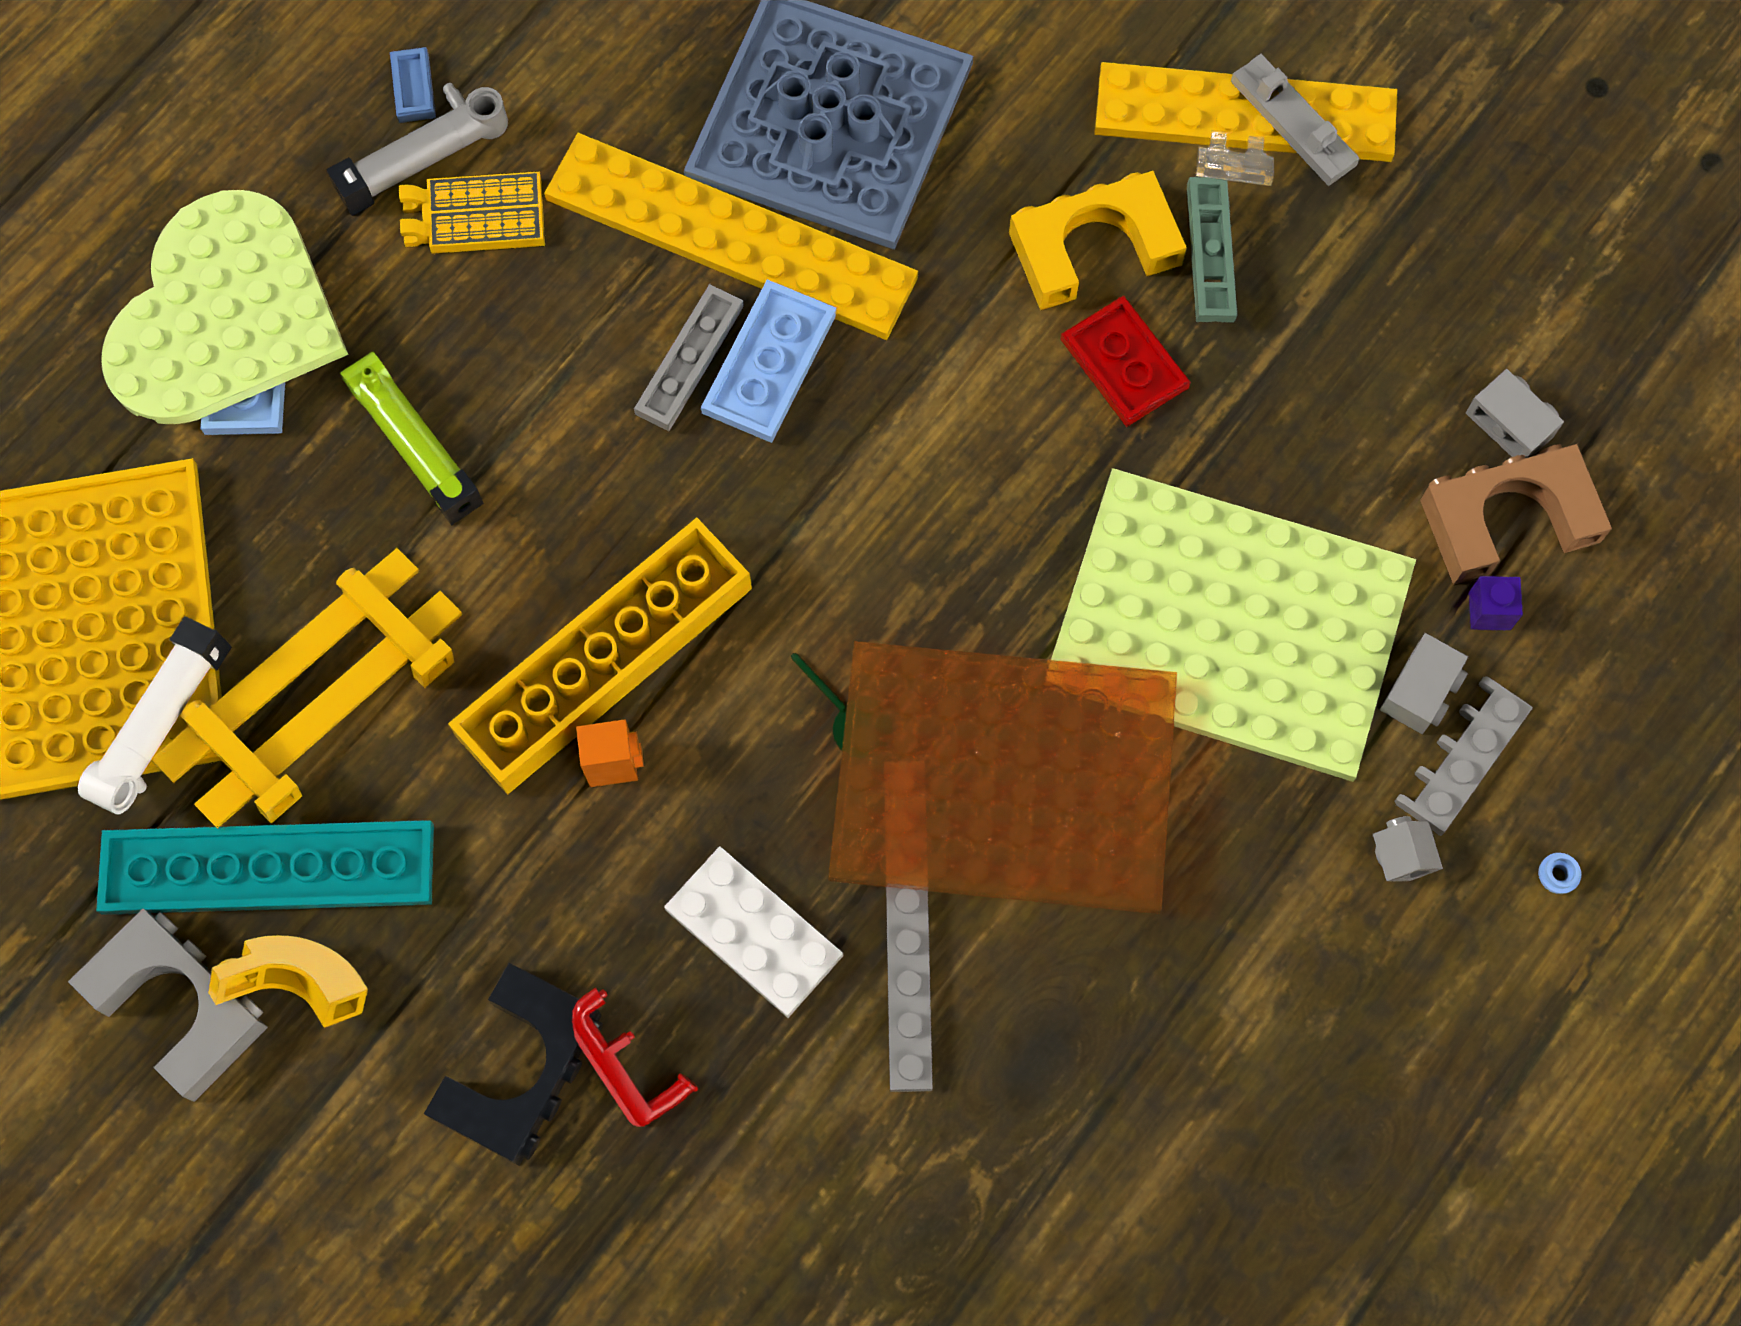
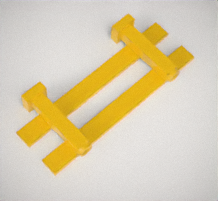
M398 548L392 551L366 575H363L355 568H350L336 582L342 589L343 594L214 705L208 708L204 702L195 700L186 706L181 713V717L187 722L188 727L157 752L151 760L175 783L208 753L213 751L232 771L194 805L218 829L254 796H257L258 799L254 803L260 813L272 824L302 797L298 786L287 774L281 779H278L277 776L409 661L412 662L411 669L414 678L424 688L454 663L452 649L441 638L435 644L432 641L462 615V612L439 591L407 619L388 598L419 572V569ZM367 617L386 638L252 753L233 732Z

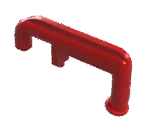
M594 988L576 1002L572 1011L575 1040L628 1121L637 1127L646 1126L680 1104L693 1091L697 1092L699 1088L688 1077L680 1073L678 1080L671 1087L649 1102H646L615 1054L629 1045L635 1036L631 1031L628 1033L624 1032L609 1043L606 1042L589 1014L606 1004L604 998L607 997V992L604 989L598 991L597 988Z

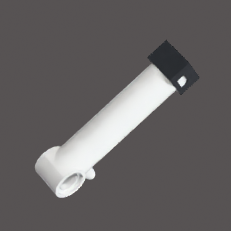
M186 616L183 617L169 639L175 645L107 752L101 761L98 760L90 764L79 780L78 793L80 797L118 815L125 812L134 802L137 793H143L146 790L147 785L140 776L209 668L217 671L232 648L218 631Z

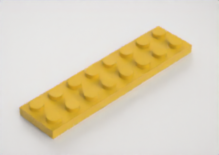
M1101 62L1094 135L1297 153L1232 84V74ZM1287 79L1290 85L1324 121L1328 120L1337 129V134L1360 159L1392 162L1395 153L1397 89ZM1275 90L1269 100L1278 95L1279 92Z

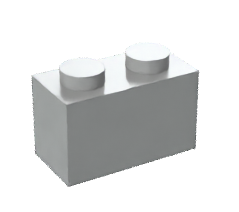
M1508 369L1504 370L1474 397L1466 411V414L1512 457L1517 455H1525L1526 458L1534 456L1555 436L1564 423L1552 405L1542 402L1530 391V387L1524 379L1514 376Z
M1425 633L1413 650L1380 711L1420 734H1423L1430 724L1437 727L1449 708V705L1443 703L1449 690L1456 694L1468 674L1462 670L1468 656Z

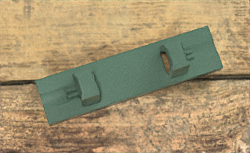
M1189 177L1187 196L1196 322H1234L1237 317L1227 178ZM1204 279L1221 280V282H1204Z

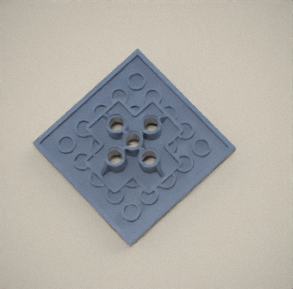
M761 0L685 166L684 176L713 188L895 250L971 70L973 56L807 0Z

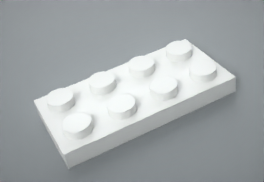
M720 846L664 906L671 916L787 1018L790 1017L843 957V953Z

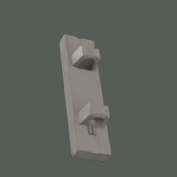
M1262 54L1232 74V84L1328 186L1357 166L1360 158L1337 134V129L1328 120L1325 122L1287 81V76L1279 68L1275 69ZM1277 90L1279 94L1269 100L1271 94Z

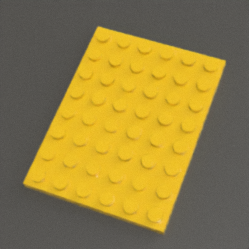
M193 458L0 491V800L78 786L85 769L93 762L101 761L175 645L169 639L183 617L186 616L214 629L198 469ZM209 668L186 706L195 700H200L210 708L222 698L219 669L216 671ZM181 714L156 753L188 727ZM211 751L196 765L222 760ZM151 760L142 775L160 772L161 770Z

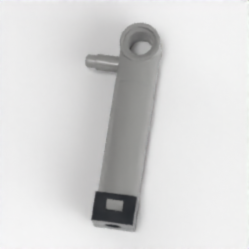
M447 83L444 85L443 91L454 110L355 163L348 157L326 169L336 192L351 216L374 205L373 196L481 138L494 139L501 136L508 127V118L501 95L492 88L481 87L471 92L465 101L460 91L452 83ZM488 111L492 112L489 115H482L483 113Z

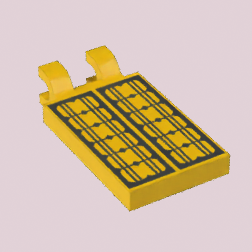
M540 172L427 179V189H422L415 185H399L400 202H403L404 213H414L422 210L423 222L417 219H400L401 236H404L405 247L429 244L433 254L545 246Z

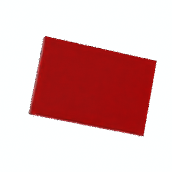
M1124 295L1061 333L1060 340L1126 427L1190 387L1191 382Z

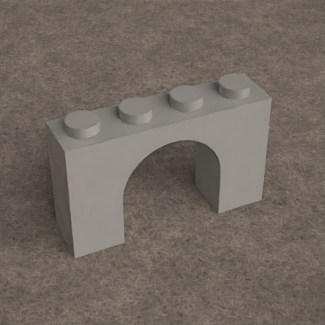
M142 909L68 982L95 1010L110 1017L149 979L167 973L186 975L194 984L198 994L199 1007L196 1020L185 1037L154 1069L182 1097L195 1102L268 1028L259 1019L264 1012L246 995L241 1000L235 998L215 1005L208 993L211 971L202 963L207 956L189 939L182 944L173 935L178 928L163 913L159 912L156 916H153L145 909Z

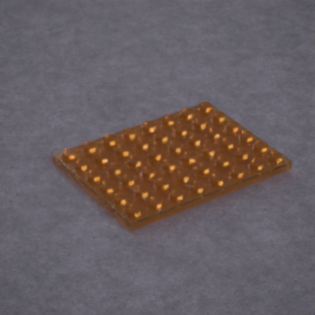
M854 641L828 876L829 881L1160 914L1162 910L1177 672Z

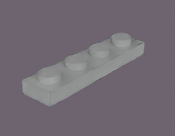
M709 284L634 408L635 415L670 431L744 307L743 300Z

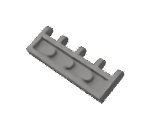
M1483 677L1479 683V686L1490 694L1482 708L1478 711L1472 706L1464 704L1459 711L1465 719L1471 722L1459 740L1456 742L1450 737L1442 735L1437 741V744L1449 753L1437 771L1433 773L1426 767L1419 766L1415 772V775L1427 784L1415 802L1402 794H1399L1395 800V804L1418 821H1428L1431 830L1440 836L1445 833L1533 708L1489 677Z

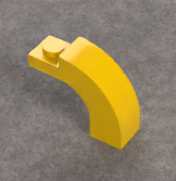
M275 935L244 941L242 957L226 959L219 965L212 967L208 993L215 1005L261 989L276 988L287 990L306 1000L325 1028L362 1014L368 989L350 963L330 948L300 937Z

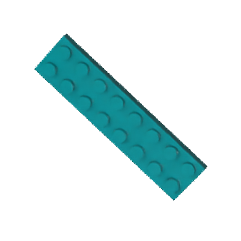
M431 820L230 826L219 827L218 829L216 827L102 830L96 911L101 915L138 914L142 909L149 913L432 905L434 824Z

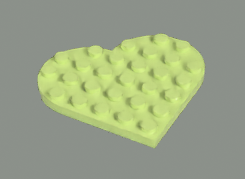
M223 190L204 196L181 208L165 226L152 254L151 275L154 287L134 297L111 324L102 349V370L105 381L113 395L131 413L136 416L140 415L153 419L160 424H181L211 415L348 355L302 236L288 212L276 201L260 193L245 190Z

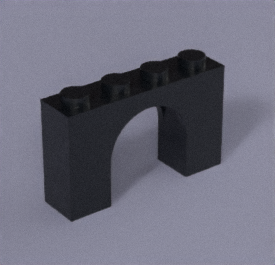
M508 963L488 1000L494 1007L539 1031L546 1048V1063L541 1077L529 1091L521 1096L507 1100H496L485 1097L445 1076L424 1114L441 1125L520 1166L523 1158L529 1160L536 1151L541 1139L537 1133L544 1120L550 1122L558 1111L562 1099L557 1096L565 1082L571 1084L577 1076L582 1065V1060L578 1059L582 1049L575 1040L572 1025V1011L579 999ZM596 1009L589 1016L601 1032L603 1023L599 1020L602 1015Z

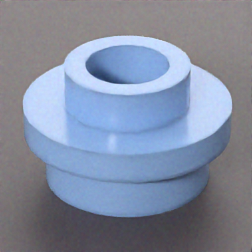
M1550 854L1539 866V879L1542 885L1552 893H1569L1580 883V866L1568 854ZM1553 868H1559L1564 872V881L1554 878Z

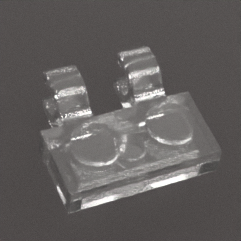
M1212 130L1210 146L1208 148H1198L1196 176L1272 186L1274 157L1268 156L1263 152L1264 137L1249 135L1247 151L1245 153L1234 152L1225 147L1227 132Z

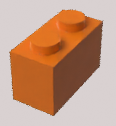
M626 719L576 726L580 766L590 787L638 781L637 768L644 767L642 746L639 743L637 731L630 732Z

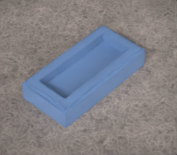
M427 48L390 52L396 115L399 123L436 118Z

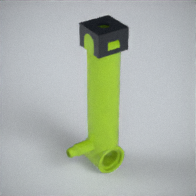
M370 352L340 372L342 379L352 394L366 408L432 496L436 506L451 526L484 504L476 486L463 469L460 470L394 383L387 369L374 352Z

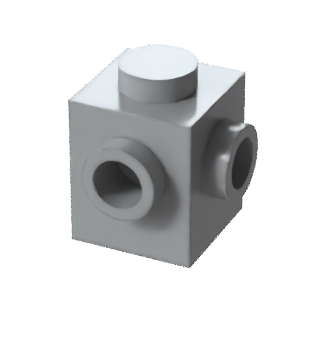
M1403 816L1388 821L1386 823L1387 829L1373 834L1376 844L1375 854L1378 862L1383 867L1386 881H1411L1443 869L1428 821H1412L1410 816Z

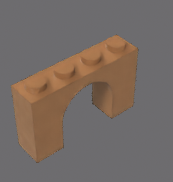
M1561 444L1553 445L1543 449L1539 455L1526 458L1525 455H1517L1504 461L1501 466L1490 469L1488 465L1478 466L1468 471L1465 476L1452 479L1449 475L1437 478L1429 483L1427 490L1420 500L1453 585L1476 579L1480 576L1490 575L1500 562L1483 516L1484 502L1496 494L1516 492L1536 500L1547 512L1564 553L1601 543L1612 530L1577 444L1564 448Z

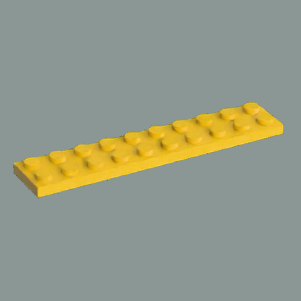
M577 133L544 193L546 201L760 289L763 288L768 279L836 307V320L884 340L888 339L918 279V271L581 133Z

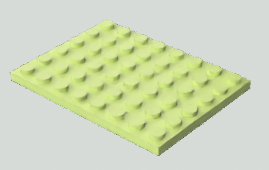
M1112 468L1043 686L1353 782L1357 777L1416 559Z

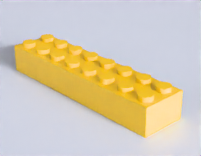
M696 517L448 723L458 740L508 795L577 737L576 726L594 723L752 590L750 573Z

